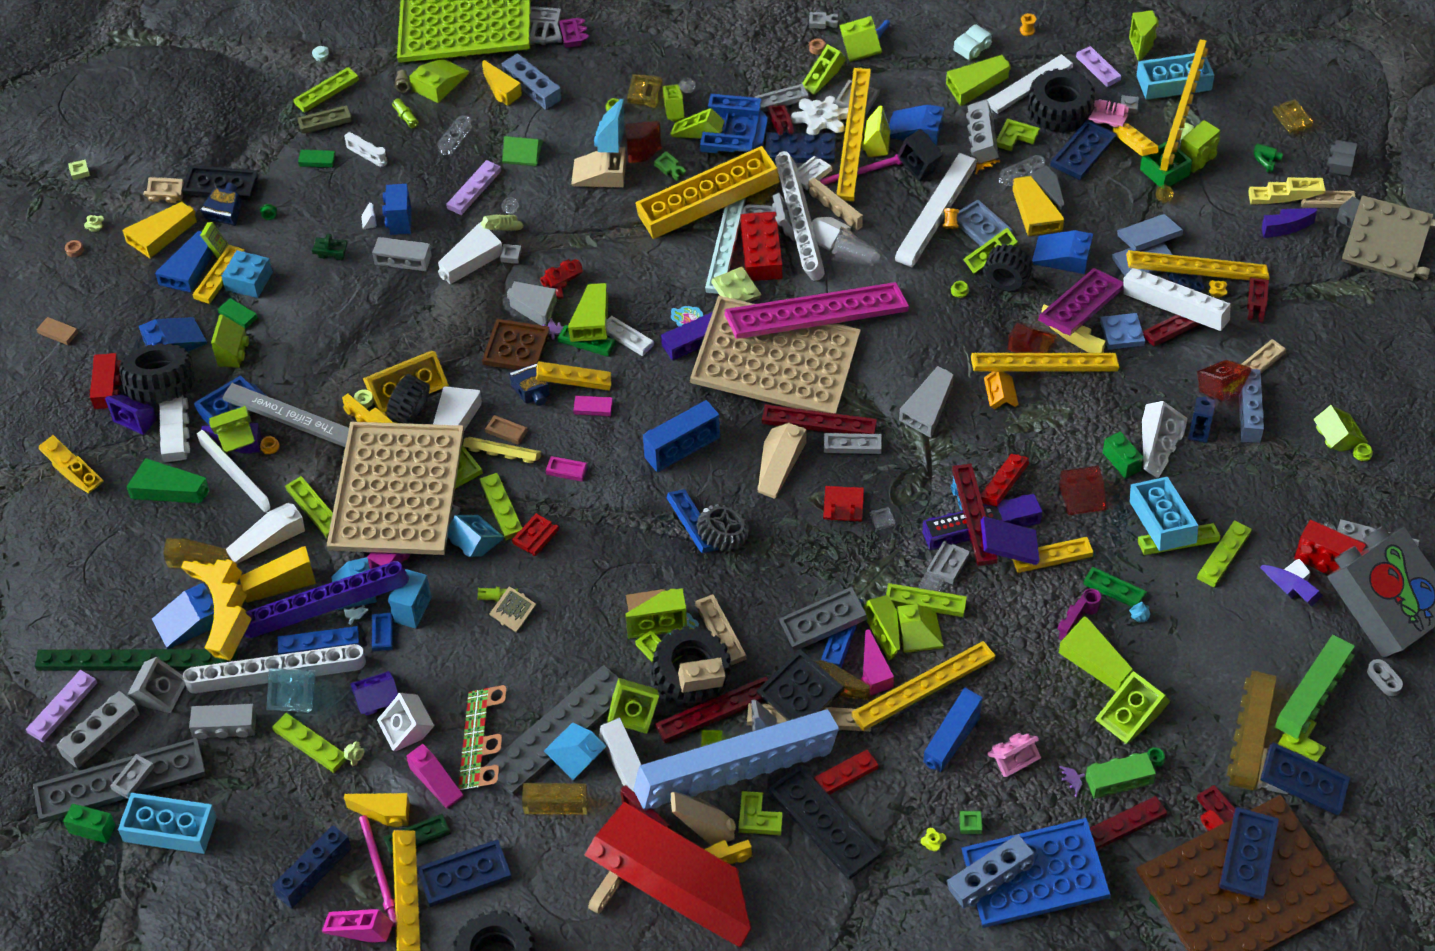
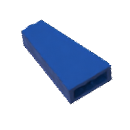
M202 231L194 234L156 271L155 274L160 286L192 293L214 254L200 236Z
M967 688L962 690L924 751L923 762L930 769L942 772L980 720L983 697Z

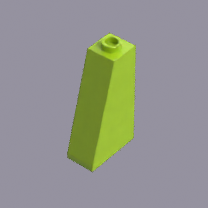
M1003 55L947 71L946 85L959 105H965L1008 79L1009 70L1011 69L1010 63L1005 60Z
M606 283L588 284L568 325L570 342L607 339L608 292Z
M1085 616L1060 642L1059 654L1116 692L1132 673V668Z

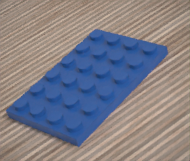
M1087 818L1019 834L1033 851L1035 863L1027 871L1022 870L1016 874L1010 882H1004L998 886L992 894H986L981 897L976 905L982 927L986 928L1110 898V892ZM1016 835L962 847L966 868ZM1009 859V860H1007V861H1005V862H1006V863H1013L1015 860ZM990 871L987 874L995 875L997 872ZM977 882L971 883L972 887L979 885Z

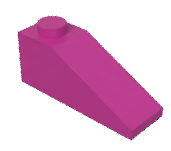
M868 629L865 631L864 665L861 682L864 689H868L870 695H874L893 688L894 676L871 631Z
M424 744L406 755L411 771L446 809L463 798V794Z
M379 909L329 912L322 932L366 942H387L393 921Z

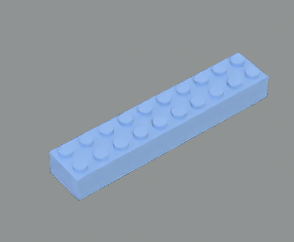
M826 709L639 766L634 792L644 810L655 809L671 802L672 792L694 797L708 790L714 791L727 784L733 785L740 780L752 779L757 775L768 774L782 767L788 768L795 763L807 762L818 756L823 757L831 753L839 727L829 710Z

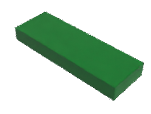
M568 325L563 327L558 336V342L607 357H609L616 344L615 339L608 337L602 340L570 342Z
M1095 567L1091 568L1083 585L1096 589L1100 593L1131 607L1142 602L1147 592Z

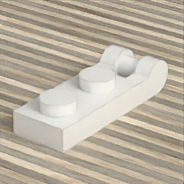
M350 132L345 135L348 149L380 167L387 165L384 148H377L372 143H368L358 135Z

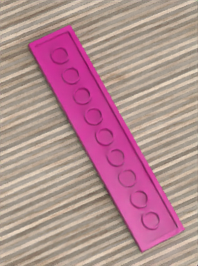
M893 282L725 309L724 315L735 338L741 339L908 312L909 305L897 283Z

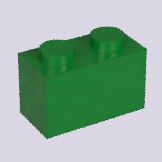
M1121 431L1105 439L1103 454L1125 479L1141 471L1143 456Z
M73 803L63 820L69 834L106 844L116 827L111 813Z

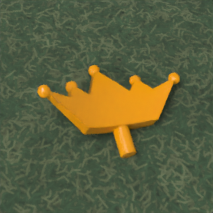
M992 159L980 164L977 163L975 174L981 169L984 170V167H993L991 163H1000V160Z

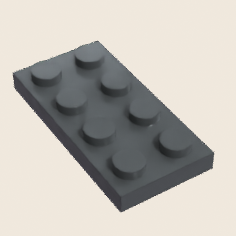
M850 587L779 618V621L795 652L863 622L868 618L853 588Z

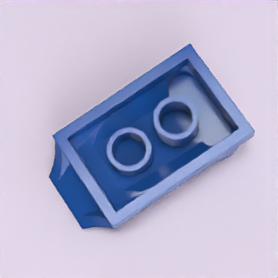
M239 376L194 404L201 418L210 426L209 418L240 408V406L223 400V395L231 383L262 395L265 394L255 384L249 383L242 376Z

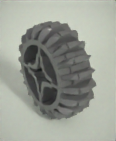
M718 504L714 507L710 505L702 511L696 528L698 535L702 537V541H707V545H713L714 549L718 547L721 551L723 549L727 551L731 549L736 550L738 547H741L745 540H747L749 532L748 520L744 519V515H739V510L734 511L732 507L727 508L725 505L720 507Z

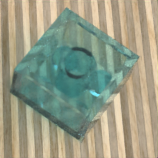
M270 668L268 674L267 710L313 711L315 670Z

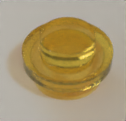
M1161 185L1156 190V197L1162 203L1169 202L1173 197V190L1167 185Z

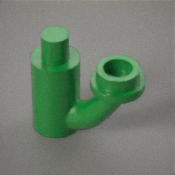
M1258 143L1253 152L1256 160L1267 169L1266 172L1268 173L1274 170L1276 163L1273 162L1274 159L1282 160L1283 153L1277 152V149Z

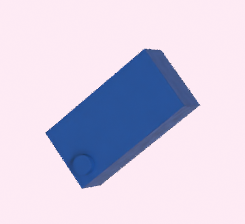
M705 400L656 428L648 430L643 434L645 459L656 472H659L719 439V414Z

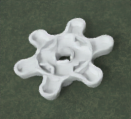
M832 96L826 97L823 102L819 100L810 101L804 98L799 103V108L804 111L792 113L791 119L792 123L808 124L806 132L809 135H817L823 128H829L835 133H841L845 130V127L840 120L847 119L848 108H838L834 104L835 98Z

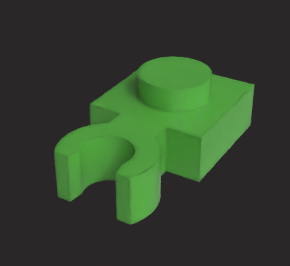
M667 151L654 161V166L665 175L671 173L676 181L679 180L677 173L685 175V169L678 166L679 161Z

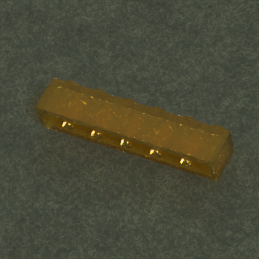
M1252 670L1250 678L1246 677L1243 689L1247 690L1246 695L1242 694L1240 706L1244 707L1243 712L1239 711L1237 724H1240V729L1235 730L1233 741H1237L1236 747L1232 746L1230 754L1233 764L1229 763L1226 776H1230L1229 785L1254 791L1277 677L1275 675Z

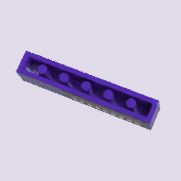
M1035 494L1003 500L997 507L988 504L983 505L986 517L1023 527L1041 523L1042 510ZM963 511L949 513L936 518L932 517L923 521L922 532L929 550L940 548L944 541L952 545L971 540Z

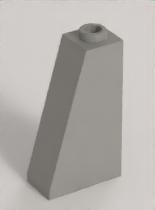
M937 366L900 408L899 421L931 438L951 391L953 374Z

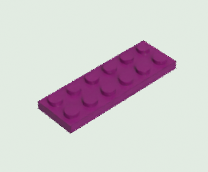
M1093 268L1039 315L1038 320L1071 336L1124 289V282Z

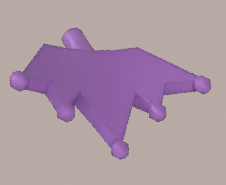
M550 318L548 326L550 328L549 336H551L552 340H555V335H559L564 326H561L560 322L556 326L552 318Z
M1059 766L1060 769L1064 770L1062 774H1066L1062 781L1065 780L1072 784L1070 788L1075 789V797H1077V793L1082 786L1080 778H1084L1085 774L1078 775L1075 769Z

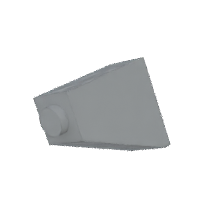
M514 281L512 288H509L507 293L510 307L539 325H548L557 302L556 289Z

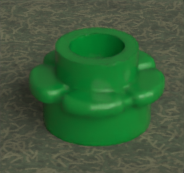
M265 204L260 208L261 216L264 219L272 220L277 214L275 206Z
M1156 747L1149 749L1147 754L1152 766L1161 767L1164 765V752Z

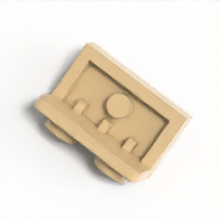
M149 177L147 191H144V195L152 202L166 200L169 203H176V201H182V187L185 181L183 179Z

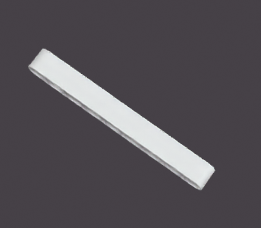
M781 152L776 156L775 162L803 269L810 279L817 281L824 276V267L797 165L788 152Z
M961 153L958 154L899 247L895 257L896 262L909 267H913L944 219V209L951 208L973 173L977 162L976 158Z
M353 644L191 667L184 671L183 679L190 693H202L357 671L366 665V660L362 647Z

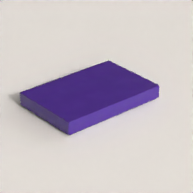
M985 516L980 520L984 552L1034 565L1040 562L1036 530Z

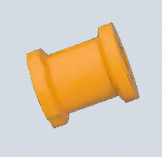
M1024 14L1021 17L1022 26L1020 27V32L1024 36H1031L1035 33L1034 24L1036 17L1033 14Z
M944 209L945 223L942 227L958 229L957 215L959 210Z

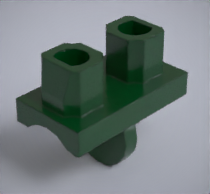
M326 234L325 238L316 237L312 254H317L318 258L322 259L334 256L336 260H343L348 242L347 240L332 239V234Z

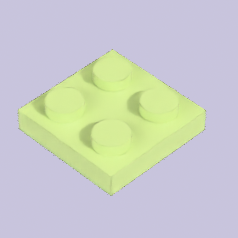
M743 267L714 277L711 281L717 292L723 297L749 303L759 299L761 293Z

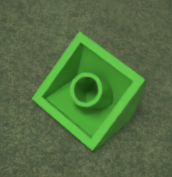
M504 136L502 162L506 164L537 166L543 139Z

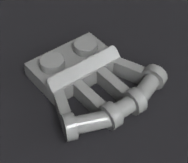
M531 7L530 26H532L530 44L562 43L559 31L561 9ZM538 27H544L541 37L536 36ZM549 28H554V36L547 37Z

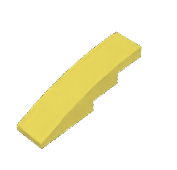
M1288 177L1286 182H1269L1267 187H1249L1248 193L1250 204H1274L1325 194L1323 178Z
M1043 305L1042 312L1049 306ZM1049 326L1067 341L1089 353H1104L1105 340L1092 336L1090 328L1081 326L1069 336Z

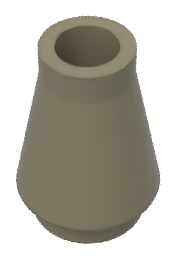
M405 70L397 72L394 83L395 89L400 93L407 92L411 87Z

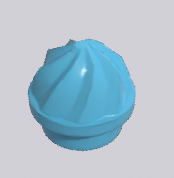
M1143 602L1134 605L1129 610L1132 614L1131 618L1137 622H1146L1150 617L1149 607Z

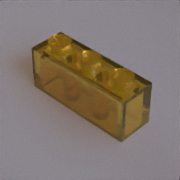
M523 783L522 805L524 814L587 815V784Z

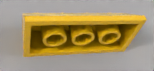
M435 351L426 352L363 378L366 388L372 393L373 402L380 412L387 411V405L395 387L407 374H411L430 385L429 394L449 386Z

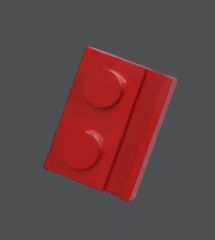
M536 513L512 539V542L517 547L536 556L559 531L558 525H553L551 521Z

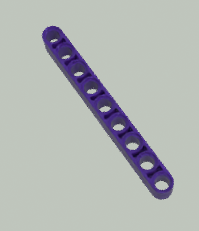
M394 561L246 612L251 621L244 635L247 638H253L398 589L408 583L409 576L402 564Z

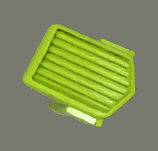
M246 406L209 418L210 427L215 434H218L222 449L225 452L242 448L254 442V436L249 424L252 421Z

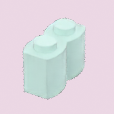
M977 24L973 25L966 33L956 39L954 51L968 60L976 58L981 51L990 47L992 34Z

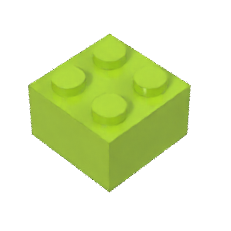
M1205 120L1181 139L1180 150L1192 160L1191 172L1193 173L1199 168L1202 169L1210 159H1214L1218 152L1217 146L1220 141L1221 130Z

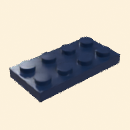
M1087 120L1051 160L1050 166L1081 180L1116 140L1117 134Z
M767 132L766 153L773 162H775L776 156L779 153L788 152L795 163H805L814 155L817 159H821L826 163H834L835 134L783 133V135H778L774 132Z
M1273 742L1269 746L1260 780L1338 816L1342 811L1350 777Z
M1236 807L1219 888L1263 899L1279 821L1278 818Z
M498 839L417 867L430 907L512 879Z

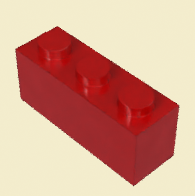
M116 353L94 355L90 400L94 409L108 408L105 398L107 396L120 395L118 386L121 385V376L119 374L121 360H118Z

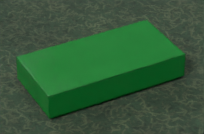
M301 150L298 165L300 167H333L336 154L335 151Z
M231 298L218 308L219 314L226 316L244 329L258 318L255 312Z

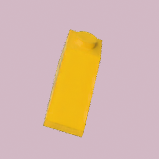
M482 61L484 76L499 102L509 106L522 95L520 82L487 61Z
M407 793L344 794L348 809L366 815L368 818L386 826L395 828L408 826L410 802Z

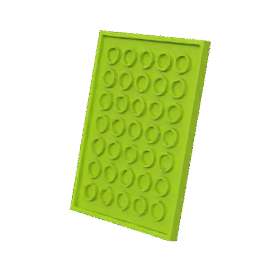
M401 0L397 48L398 63L530 49L531 0Z

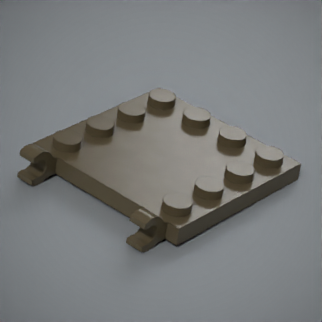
M1362 195L1341 261L1413 281L1414 276L1427 280L1430 269L1417 266L1428 230H1435V219H1432L1433 214Z

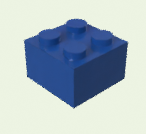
M386 185V192H383V202L386 204L382 206L383 216H386L385 227L389 228L390 235L411 234L412 207L408 185Z

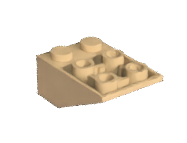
M620 147L619 153L596 151L574 159L571 185L584 187H624L626 169L625 147Z

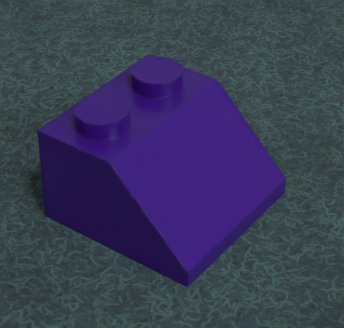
M112 395L105 398L113 422L144 435L157 420L154 409L149 404L134 401L125 395Z
M389 671L350 684L361 714L365 713V715L373 714L382 707L387 709L398 695L394 679Z

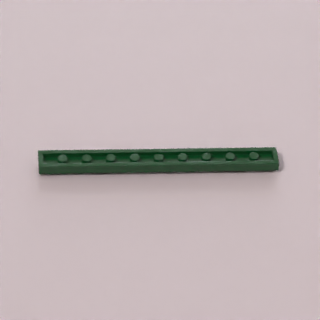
M38 649L34 667L36 671H140L144 662L157 657L174 670L185 671L191 667L237 661L238 651L236 649L231 661L215 658L206 649Z

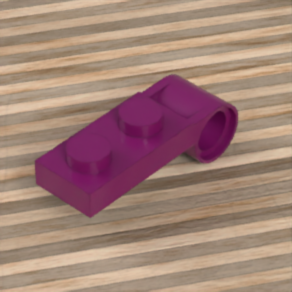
M1085 590L1076 604L1069 607L1067 618L1065 620L1062 619L1058 625L1057 630L1060 631L1058 639L1063 640L1077 625L1084 613L1092 615L1098 612L1101 601V594L1098 590Z

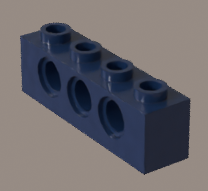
M332 825L272 885L276 897L292 909L352 849L348 836Z

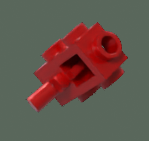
M569 259L565 260L560 264V267L547 269L545 271L546 274L540 278V281L544 287L556 289L557 299H562V288L567 286L566 282L579 277L583 272L582 264L576 259L572 261Z

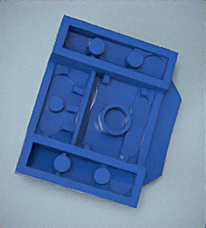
M710 94L708 109L712 108L725 122L721 133H702L700 152H749L763 145L768 117L760 110L761 98Z

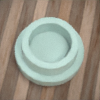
M318 46L313 49L312 55L317 61H325L328 58L329 50L324 46Z

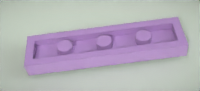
M486 160L447 203V209L462 215L501 172V166Z
M80 670L26 728L27 733L44 742L97 684L96 679Z

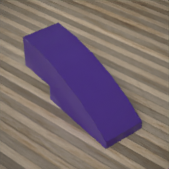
M1317 208L1281 209L1280 215H1264L1262 223L1264 238L1283 236L1308 227L1315 222Z
M1262 565L1260 567L1291 599L1299 594L1312 607L1323 596L1312 584L1296 574L1274 566Z

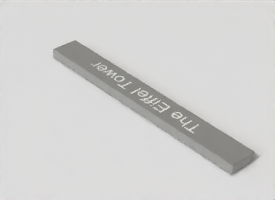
M231 383L223 395L224 401L240 407L246 406L250 411L346 447L348 427Z

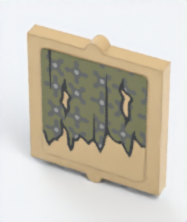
M509 586L489 615L501 622L502 626L505 625L517 633L535 608L536 603L525 597L524 593L520 594Z

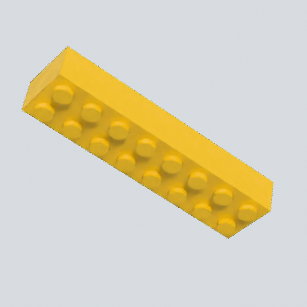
M760 146L635 202L638 216L651 237L655 239L779 183L778 169L764 148Z

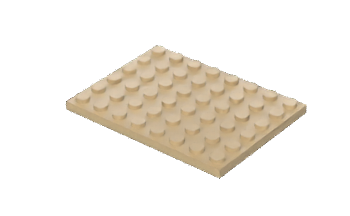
M718 295L690 377V383L791 408L836 414L860 335V329L834 323L736 339L724 315L725 309L754 304Z
M350 422L328 535L327 550L445 555L464 434L463 425Z

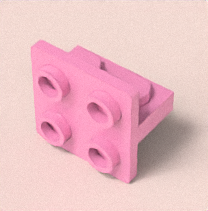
M1021 733L1015 734L1009 738L1010 741L1004 744L1002 742L992 747L993 750L987 754L989 757L996 759L1003 776L1008 777L1041 758L1035 742L1039 740L1037 736L1021 735Z

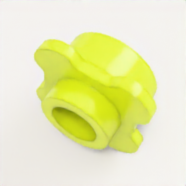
M928 828L925 837L921 838V844L929 850L938 851L941 843L946 840V836L943 833L936 832L934 828Z

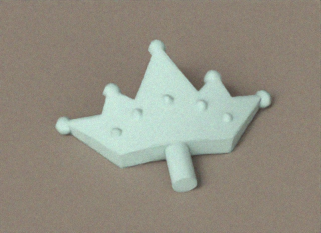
M364 605L357 609L354 607L349 610L344 608L345 617L350 619L348 624L351 625L354 619H360L368 611V608H364Z

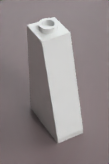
M480 222L438 262L440 277L449 284L456 282L500 257L502 242L489 229H484Z
M443 387L433 424L463 425L465 430L482 404L480 390Z
M618 718L601 725L599 739L606 745L605 751L623 786L627 785L634 792L641 763L621 719Z

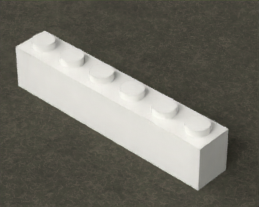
M1132 268L1124 277V294L1219 331L1230 321V303L1139 269Z

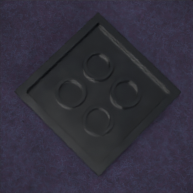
M799 649L757 690V694L787 721L823 711L844 691V688Z

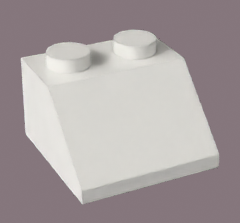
M399 693L377 719L393 751H398L422 740L434 727L419 696L415 694Z

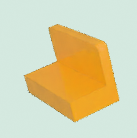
M993 371L984 377L991 408L996 409L1005 402L1014 407L1018 405L1012 376L1004 371Z

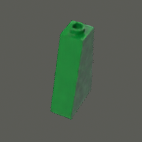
M145 458L127 485V490L132 499L201 503L203 498L209 493V486L205 477Z

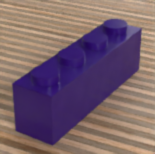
M712 313L701 316L694 321L683 324L661 335L662 347L672 361L701 348Z

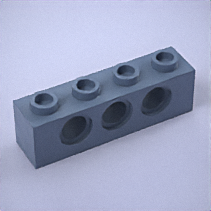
M517 53L502 63L503 72L520 82L521 90L545 110L561 101L560 86L552 82L547 75L542 74L537 67L532 66L526 58L521 57Z
M1241 368L1238 380L1241 442L1260 443L1264 430L1260 369Z
M1017 834L948 879L949 891L963 909L973 906L984 895L992 894L998 886L1013 880L1015 875L1022 870L1027 871L1030 869L1033 863H1035L1034 853L1020 835ZM1009 859L1015 860L1013 863H1006V862H1005V861H1007V860H1009ZM990 871L997 872L995 875L987 874ZM971 883H979L976 887L970 886Z

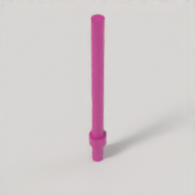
M895 155L893 158L859 167L857 175L903 163ZM839 174L822 178L819 182L823 185L839 180Z
M363 815L359 820L384 899L383 907L385 913H388L389 919L393 921L392 927H396L395 900L392 899L368 817Z

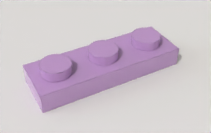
M1091 46L1077 52L1076 58L1106 87L1121 81V75Z

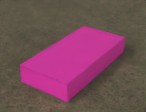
M575 396L573 412L576 415L611 416L613 398Z
M551 456L546 468V475L583 482L588 464Z

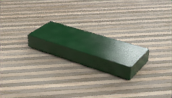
M443 813L402 829L404 831H415L416 848L451 834ZM393 833L383 837L391 858L393 857Z

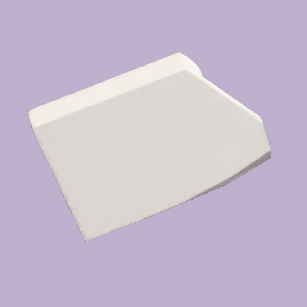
M817 217L812 221L817 244L829 251L851 230V227L832 217Z

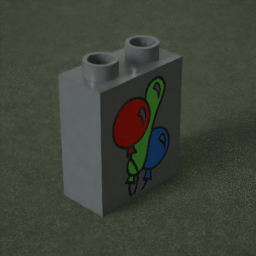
M1383 525L1363 538L1368 545V548L1360 553L1356 546H1353L1338 555L1334 560L1340 568L1327 576L1382 658L1404 650L1435 627V570L1405 527L1389 533Z

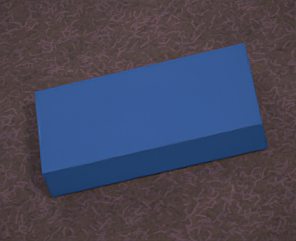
M391 613L372 614V651L393 650V615Z

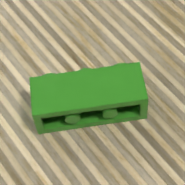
M1146 752L1142 754L1134 753L1122 759L1114 758L1102 764L1094 763L1087 767L1085 778L1095 799L1151 785L1154 783L1156 773Z

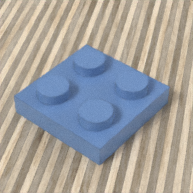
M1137 313L1101 317L1100 323L1108 349L1144 346L1145 339Z

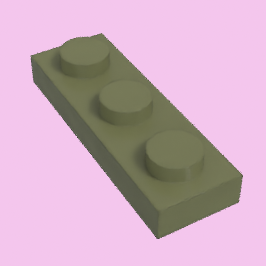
M347 105L297 118L302 134L352 122Z

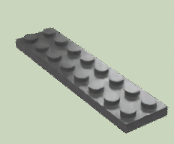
M603 665L489 762L486 766L498 765L499 767L497 783L514 796L553 762L544 750L568 726L575 723L590 730L609 714L612 696L619 677ZM489 769L486 771L489 776L494 778V770Z
M193 738L137 754L152 762L154 768L134 793L145 794L206 776L198 739ZM134 756L33 784L40 822L44 823L65 817L72 803L93 809L127 799L113 791L110 785Z

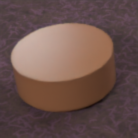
M813 39L809 43V51L816 55L821 54L826 47V43L822 39Z
M78 240L69 241L65 245V251L69 257H78L84 252L83 245Z

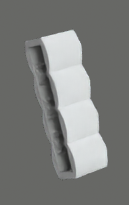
M182 395V397L174 398L172 401L159 403L160 447L164 462L186 460L187 453H190L189 442H187V438H190L189 429L186 427V424H189L188 413H186V409L189 406L187 398H184Z

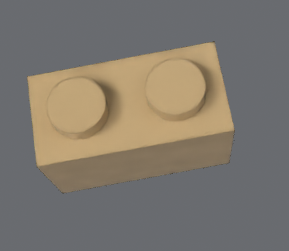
M721 658L680 664L678 677L682 693L722 687L725 673Z

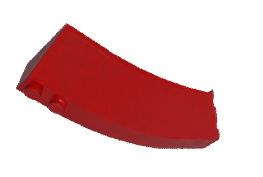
M623 802L597 833L585 853L586 857L740 948L752 929L746 911L747 906L739 881L738 869L626 802Z

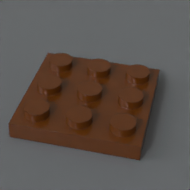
M496 319L482 364L519 370L536 364L538 361L540 362L550 333L549 326Z

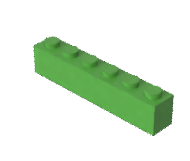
M1332 634L1279 714L1275 728L1296 739L1299 738L1302 732H1307L1311 724L1309 722L1310 719L1315 720L1320 711L1319 705L1324 706L1329 697L1327 693L1334 691L1337 685L1336 679L1343 677L1346 671L1345 665L1350 666L1355 657L1352 654L1354 645Z

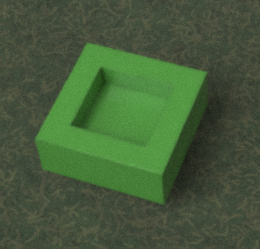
M960 811V834H982L981 811Z

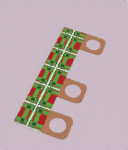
M504 685L468 692L459 790L494 784L498 780V765L481 767L482 755L497 753L501 749L502 736L500 734L484 736L487 706L501 704L505 701L506 686ZM495 690H501L503 693L498 701L491 699V694ZM492 738L497 739V747L493 750H488L486 748L487 742ZM489 769L494 770V778L490 781H485L483 774Z

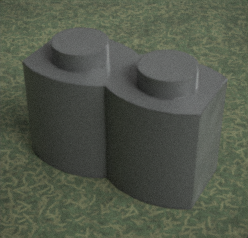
M1336 140L1335 145L1331 144L1329 155L1333 156L1328 158L1327 167H1330L1329 172L1351 175L1357 143Z

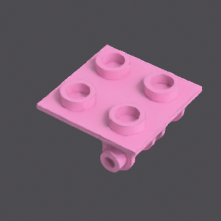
M1095 100L1094 107L1097 108H1094L1089 120H1093L1094 123L1098 124L1103 122L1109 123L1113 127L1123 126L1128 117L1129 107L1126 104L1117 103L1116 107V102H1114L1112 111H1110L1111 101H1109L1107 107V101Z

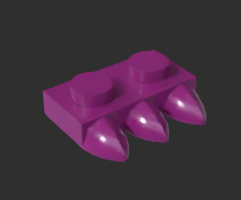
M573 18L559 21L565 48L581 46V42H584L589 37V35L584 34L587 27L581 26L585 22L584 19Z

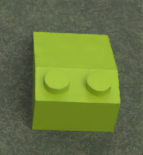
M442 58L419 66L409 76L411 89L439 103L469 74V71Z
M683 588L662 591L627 612L628 639L642 637L650 630L659 635L671 633L676 628L681 631L682 627L687 626Z
M1133 671L1095 720L1125 744H1129L1161 714L1170 700Z

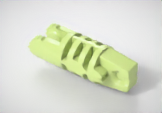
M516 215L484 216L481 222V226L489 230L515 231L523 228L522 222L517 221Z

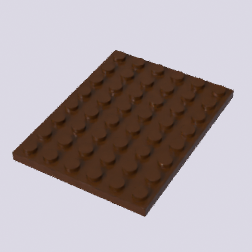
M1281 795L1250 810L1279 819L1265 894L1262 900L1219 888L1233 819L1137 867V873L1157 901L1158 906L1187 951H1267L1353 906L1354 901Z

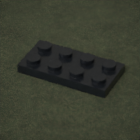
M190 165L182 187V194L209 197L213 189L225 190L227 183H232L237 186L235 192L241 200H251L259 176L258 170Z

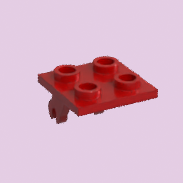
M825 486L823 519L862 521L864 488Z

